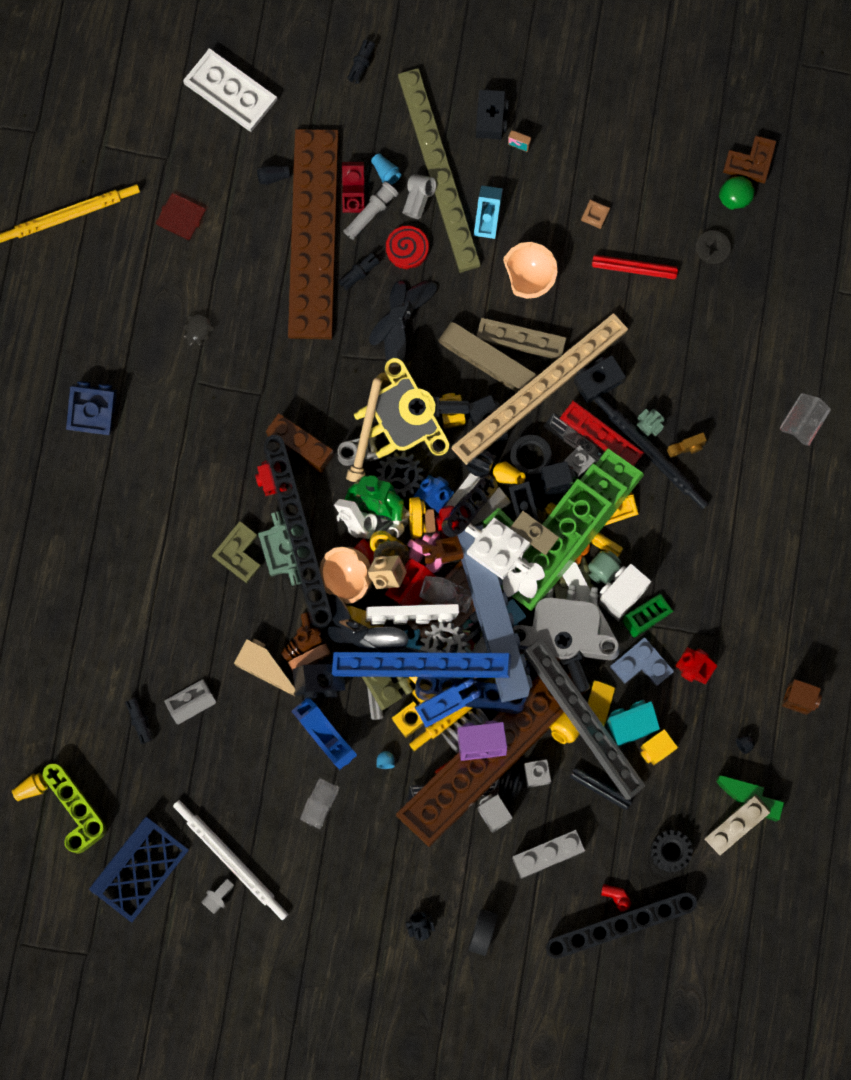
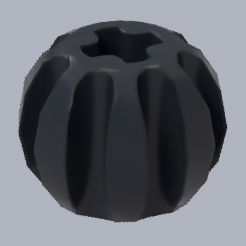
M489 446L469 462L466 467L474 476L482 477L483 475L491 474L497 462V454Z

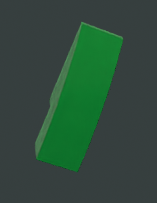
M721 775L717 777L716 782L736 802L743 805L756 794L771 810L770 814L765 818L773 821L780 820L784 802L763 797L764 787Z

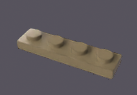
M481 318L477 337L486 343L556 360L562 356L566 341L565 337Z

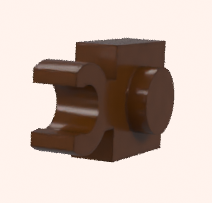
M458 536L436 540V546L424 545L422 547V554H431L425 556L426 564H431L439 558L442 563L463 559L464 555Z

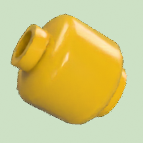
M565 712L551 727L553 738L562 744L572 743L580 735Z

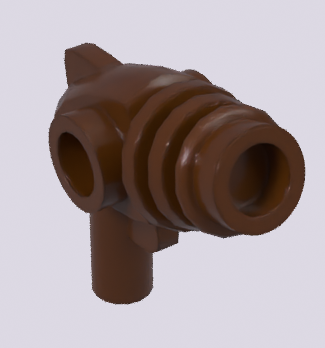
M308 613L301 614L303 626L297 630V635L294 637L295 643L291 640L290 644L287 645L288 649L284 647V650L281 652L287 662L294 659V656L298 657L314 649L317 644L322 642L320 637L321 631L319 628H312Z

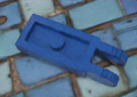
M472 678L459 683L457 686L453 685L415 706L425 727L458 711L481 695L479 690L471 692L464 698L459 693V691L470 687L474 683Z

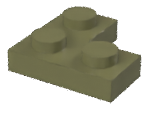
M239 521L212 555L214 559L246 584L261 567L244 553L257 538V534Z

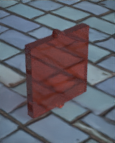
M172 193L166 205L162 206V212L156 221V225L190 240L196 227L200 226L199 222L206 209Z

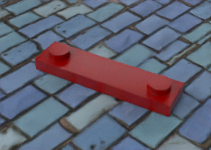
M574 400L560 417V420L603 452L610 449L633 466L644 454L643 451Z

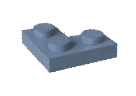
M643 638L610 666L624 684L642 670L657 687L674 672L646 638Z

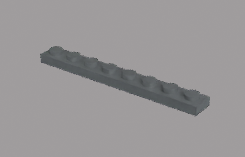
M542 638L538 639L522 653L626 800L631 799L645 787V784Z

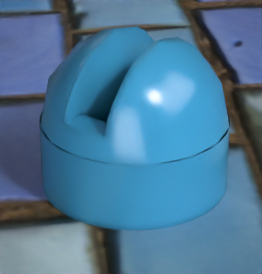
M383 751L378 755L377 768L390 769L395 767V759L390 752Z

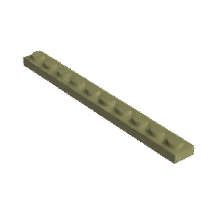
M419 69L398 74V79L429 177L434 178L436 181L434 193L459 273L480 267V262Z

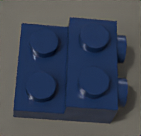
M77 381V385L73 384L70 386L66 430L111 435L117 390L112 389V385L99 384V387H91L90 382Z

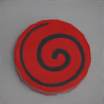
M402 226L395 229L386 241L387 256L395 266L402 269L420 266L426 260L429 253L426 235L420 229L413 226Z

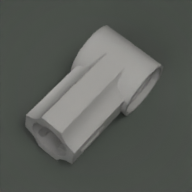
M417 174L410 176L408 180L409 195L402 212L403 214L415 219L421 218L428 197L432 196L436 190L434 178Z

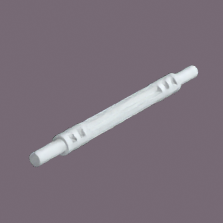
M180 800L173 805L188 821L187 825L265 906L268 905L283 921L289 914L274 899L275 896L198 815L194 816Z

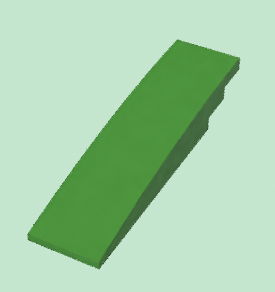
M607 449L595 465L592 464L580 480L577 479L542 524L559 537L545 556L532 545L523 554L522 558L526 559L528 563L539 564L545 573L543 579L537 580L538 588L535 597H525L519 591L512 595V597L532 611L620 507L644 476L643 472L610 449ZM502 579V585H500V587H501L502 590H503V579Z

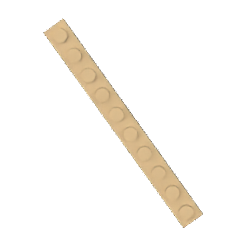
M613 313L454 444L452 450L467 465L577 374L579 370L588 365L624 335L628 328Z

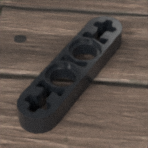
M486 474L477 479L443 520L442 531L446 536L452 538L462 533L495 493L498 484L492 475ZM487 483V489L483 491L482 488ZM472 494L477 495L479 504L472 500ZM461 507L467 510V518L461 514ZM458 521L454 528H452V523Z

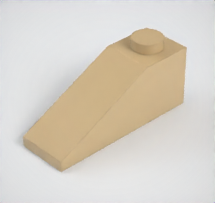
M253 639L252 642L246 640L234 664L248 673L296 696L295 688L267 649L264 648L265 644L256 639Z

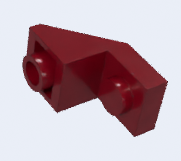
M342 162L343 213H359L364 209V162Z

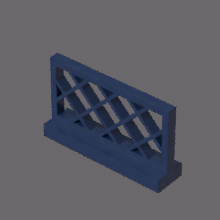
M145 816L89 887V890L132 923L189 850ZM153 829L162 835V844L149 845L148 835ZM164 837L172 843H165ZM146 839V846H141ZM176 845L182 852L177 858L167 859L165 846ZM163 847L164 860L151 861L149 848ZM139 849H147L148 862L135 863L134 853ZM132 858V864L126 865L129 859ZM167 862H173L168 868ZM165 863L166 872L163 876L152 877L151 864ZM149 865L150 878L136 880L135 866ZM133 867L134 880L120 882L119 872L122 868ZM117 876L118 882L111 883ZM153 880H159L156 883V885L153 886ZM150 881L151 891L149 894L138 896L137 882ZM134 883L136 896L122 898L121 884ZM118 885L120 898L109 899L103 894L108 886ZM139 898H145L139 905ZM136 899L137 909L132 915H129L123 910V901ZM120 901L121 908L114 902Z

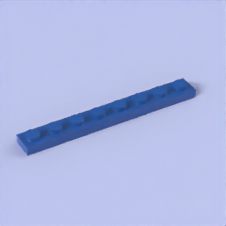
M334 652L332 675L343 677L510 678L511 655L509 653Z

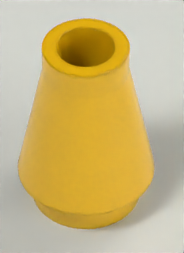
M500 462L493 469V476L499 483L519 485L525 481V474L508 462Z
M40 773L32 774L20 785L12 789V794L17 801L43 794L44 790L48 788L47 783Z

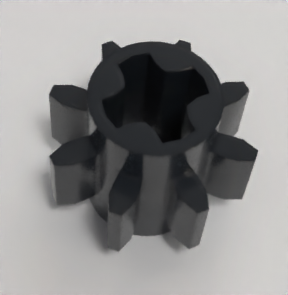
M424 912L412 914L410 921L406 922L409 937L414 936L418 941L428 939L431 936V931H435L432 916H426Z

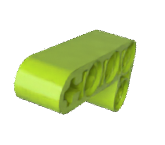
M49 764L44 768L43 778L78 824V827L66 836L65 846L71 852L82 853L105 835L106 825L65 769L57 764ZM53 770L58 772L57 776L63 783L59 784L57 780L51 778ZM72 787L73 795L65 799L63 797L64 789ZM85 805L87 808L86 814L78 817L76 814L77 807ZM93 823H99L100 831L92 835L89 831L90 826ZM79 836L82 844L79 848L74 849L71 841L74 837Z

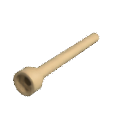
M380 378L373 379L354 466H351V469L347 472L346 479L352 482H360L361 478L365 476L362 466L382 383Z

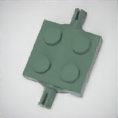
M280 511L276 512L278 521L275 513L271 514L274 527L258 533L270 576L282 573L289 574L291 586H294L295 581L293 577H295L297 585L300 584ZM297 526L291 529L294 536L300 537L303 535V530ZM306 548L297 550L300 558H307L309 556Z

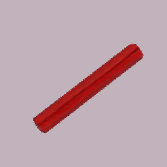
M594 255L592 260L593 267L669 279H676L678 273L676 266L602 255Z

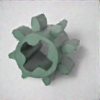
M645 409L639 415L638 419L640 422L637 426L645 435L649 436L653 433L656 436L663 430L664 426L662 423L664 418L655 409H652L650 412Z

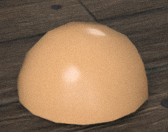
M533 242L520 243L511 248L504 257L511 287L516 296L526 299L536 298L548 292L555 283L558 273L557 262L552 252L543 245Z
M351 547L333 548L327 552L320 564V574L325 592L330 595L335 594L339 596L344 604L354 603L366 595L371 587L372 580L368 574L371 565L365 555Z

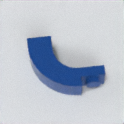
M305 699L292 710L295 717L339 770L357 756L311 699Z

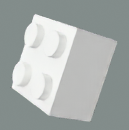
M632 564L627 568L623 566L616 573L613 579L615 582L612 585L608 582L599 594L600 601L598 604L617 621L642 596L651 583Z

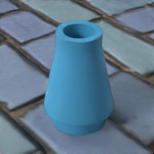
M380 153L372 158L371 162L375 166L382 182L385 181L392 185L399 180L401 173L397 166Z

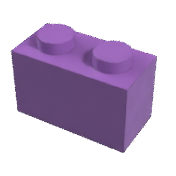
M487 721L483 725L468 723L458 727L457 738L461 761L506 756L507 745L503 722Z

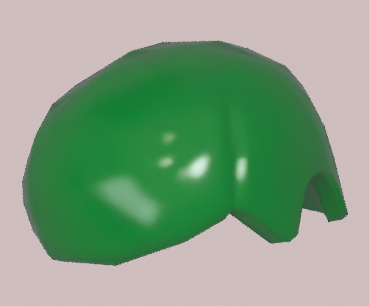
M734 176L722 185L719 197L722 204L731 210L745 208L754 199L755 190L749 179L742 176Z

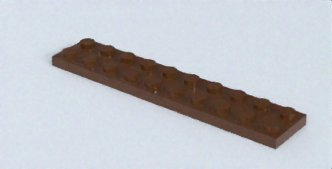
M295 129L289 339H332L338 130Z
M566 672V674L569 676V678H570L571 681L573 682L571 675H569V674ZM539 675L532 681V688H530L529 695L526 698L524 709L520 713L500 712L492 720L498 723L503 722L507 745L506 756L461 761L459 752L396 813V817L428 847L452 826L564 713ZM515 699V700H512L511 702H512V703H515V704H518V703H520L521 701H520V699Z

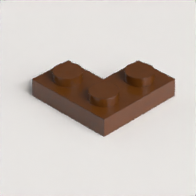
M755 136L750 155L729 150L723 173L742 176L765 184L776 141Z

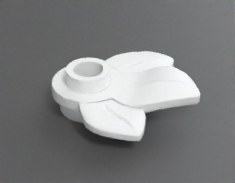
M522 558L532 568L527 575L523 571L516 572L517 567L509 571L503 579V590L507 597H511L519 591L525 597L534 598L538 588L537 580L545 577L543 568L537 563H528L526 559Z

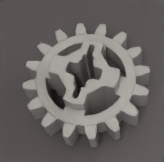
M440 622L439 628L437 625H431L433 631L426 630L427 639H421L425 643V646L420 648L421 651L429 653H455L458 646L457 653H469L465 650V647L469 646L470 643L463 640L467 637V634H460L462 628L456 627L454 629L453 623H448L446 627L445 622ZM443 632H450L454 636L447 638ZM444 643H448V645L445 647L446 651L442 650V648L444 647Z

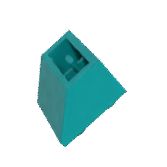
M645 700L632 704L630 710L624 711V708L612 712L606 722L612 739L618 747L655 733L660 729L652 702L646 703Z

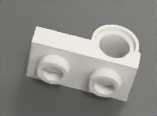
M338 499L334 506L339 512V517L347 525L349 533L356 538L369 539L377 527L376 516L361 512L353 501Z

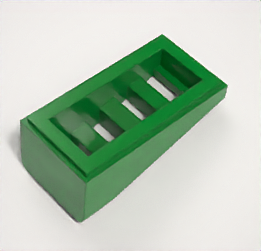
M659 594L625 615L622 622L635 638L670 615L673 610L663 596ZM655 603H657L663 613H659L654 606ZM647 608L650 609V611L653 613V615L655 616V618H653V617L650 615V613L648 612ZM640 613H641V614L643 615V617L646 619L647 623H645V622L643 621V619H642L641 616L639 615Z

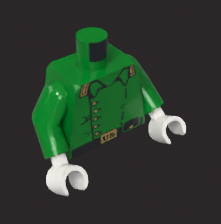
M363 476L360 482H356L349 487L345 500L355 502L361 512L374 514L376 517L390 521L394 520L387 530L389 534L393 535L396 531L398 538L404 532V526L400 523L403 520L404 503L391 483L378 480L375 476Z

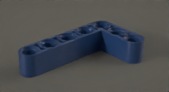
M520 645L518 647L519 653L523 654L522 652L528 647ZM526 658L524 670L526 675H530L531 664ZM418 677L415 685V694L419 699L426 701L442 692L443 688H450L453 685L457 686L467 679ZM474 681L470 687L459 691L462 698L467 696L465 694L466 691L479 690L481 693L478 698L467 703L465 707L511 714L520 713L524 709L527 698H520L521 702L518 704L511 701L501 702L497 684ZM422 684H428L429 686H431V689L423 690L420 688V686ZM495 694L498 696V699L490 700L488 695Z

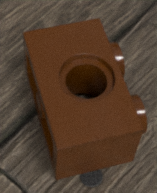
M794 679L787 687L781 706L807 715L819 707L822 695H819L821 688Z

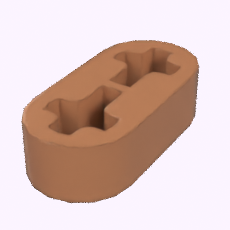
M323 644L292 659L288 664L293 672L294 668L302 665H313L329 657L331 653L327 645Z

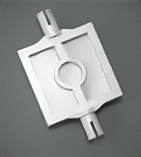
M493 518L487 527L481 531L471 523L465 529L466 532L475 537L474 543L467 550V555L501 579H504L509 571L515 567L519 568L526 575L531 570L532 566L522 560L523 554L530 546V542L496 518Z

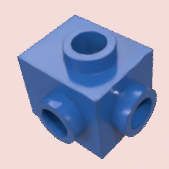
M428 475L413 497H419L420 501H424L426 509H434V512L439 514L440 509L449 502L454 492L448 487L449 483L442 477L438 476V478Z

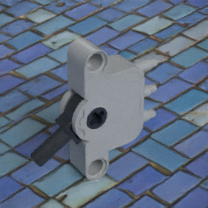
M573 584L569 585L566 599L553 598L554 588L552 587L544 596V599L540 600L536 605L533 627L516 625L513 627L514 634H526L525 639L520 642V645L527 647L542 638L557 661L561 662L564 668H568L580 693L586 692L590 689V685L580 664V661H583L582 657L613 660L618 657L620 647L614 637L600 635L601 615L597 608V587L591 588L588 602L575 601L576 586ZM562 639L568 641L566 647L562 645ZM608 643L615 645V649L611 653L603 651L604 646Z

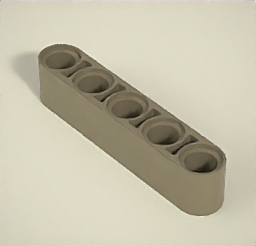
M450 322L438 340L444 347L516 393L537 377L535 373L456 323Z

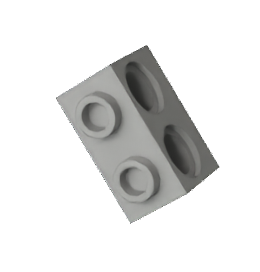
M490 794L480 800L478 811L492 833L512 821V816L498 795L493 797Z

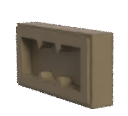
M524 511L521 512L510 527L511 530L530 542V545L545 556L559 539L557 535Z

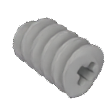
M475 708L476 714L472 711L468 712L469 720L464 716L460 718L462 725L468 723L483 725L489 719L478 708ZM454 722L455 730L448 727L446 729L447 736L444 733L442 735L451 748L459 753L457 731L458 727L462 725Z

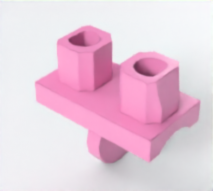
M434 533L430 537L425 534L423 540L420 538L415 541L411 539L407 545L411 547L409 559L412 558L420 563L424 555H431L430 553L422 554V547L424 545L436 546V540H440L441 535ZM439 558L435 562L427 564L426 567L431 572L436 573L439 572L445 563H442Z

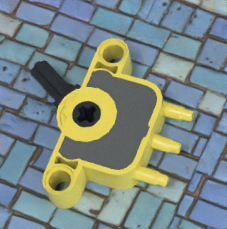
M397 358L390 359L385 365V372L391 385L379 392L374 414L379 424L371 428L369 436L370 439L384 432L390 444L377 451L376 455L378 458H381L395 450L405 451L422 441H425L432 454L436 456L444 455L449 449V442L435 418H439V414H468L470 410L469 401H439V397H432L429 392L417 388L401 360ZM392 363H397L401 366L399 374L393 375L389 372L388 368ZM416 401L419 402V405L423 406L419 413H415V410L410 407ZM367 406L354 414L356 420L365 417ZM435 440L444 441L445 449L443 451L437 452L433 449V442Z

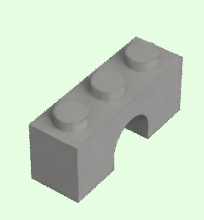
M574 830L515 855L512 859L520 878L523 879L549 866L584 853L585 850L577 831Z

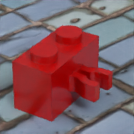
M410 558L404 566L407 573L400 587L389 588L385 593L398 606L419 605L438 578L427 567Z

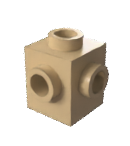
M399 555L375 557L368 571L369 578L376 589L400 587L407 573Z

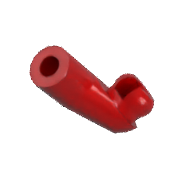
M603 884L601 896L613 898L619 911H627L631 902L625 890Z

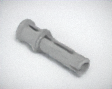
M383 182V187L370 197V203L343 230L347 236H350V239L354 240L379 211L385 210L387 203L393 197L398 196V192L389 183Z

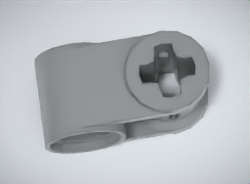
M376 436L368 440L364 462L379 459L376 455ZM359 439L341 443L338 448V460L341 464L345 466L354 464ZM349 449L354 454L350 458H345L341 453Z

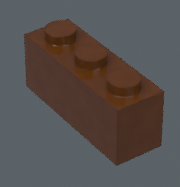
M279 413L266 430L268 437L271 435L280 436L284 441L287 451L320 473L324 471L334 457L331 448Z

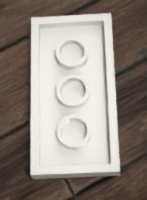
M210 48L183 80L186 86L250 132L253 131L277 101L275 95Z
M458 604L367 607L365 619L366 622H371L373 626L384 625L386 621H393L394 625L407 624V621H416V624H428L430 620H438V623H451L459 614Z

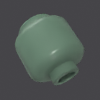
M611 551L599 552L588 565L591 572L589 574L590 578L597 584L600 582L610 583L621 569L620 559Z

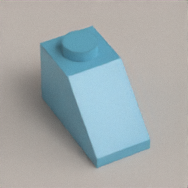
M481 186L474 236L495 239L503 189Z

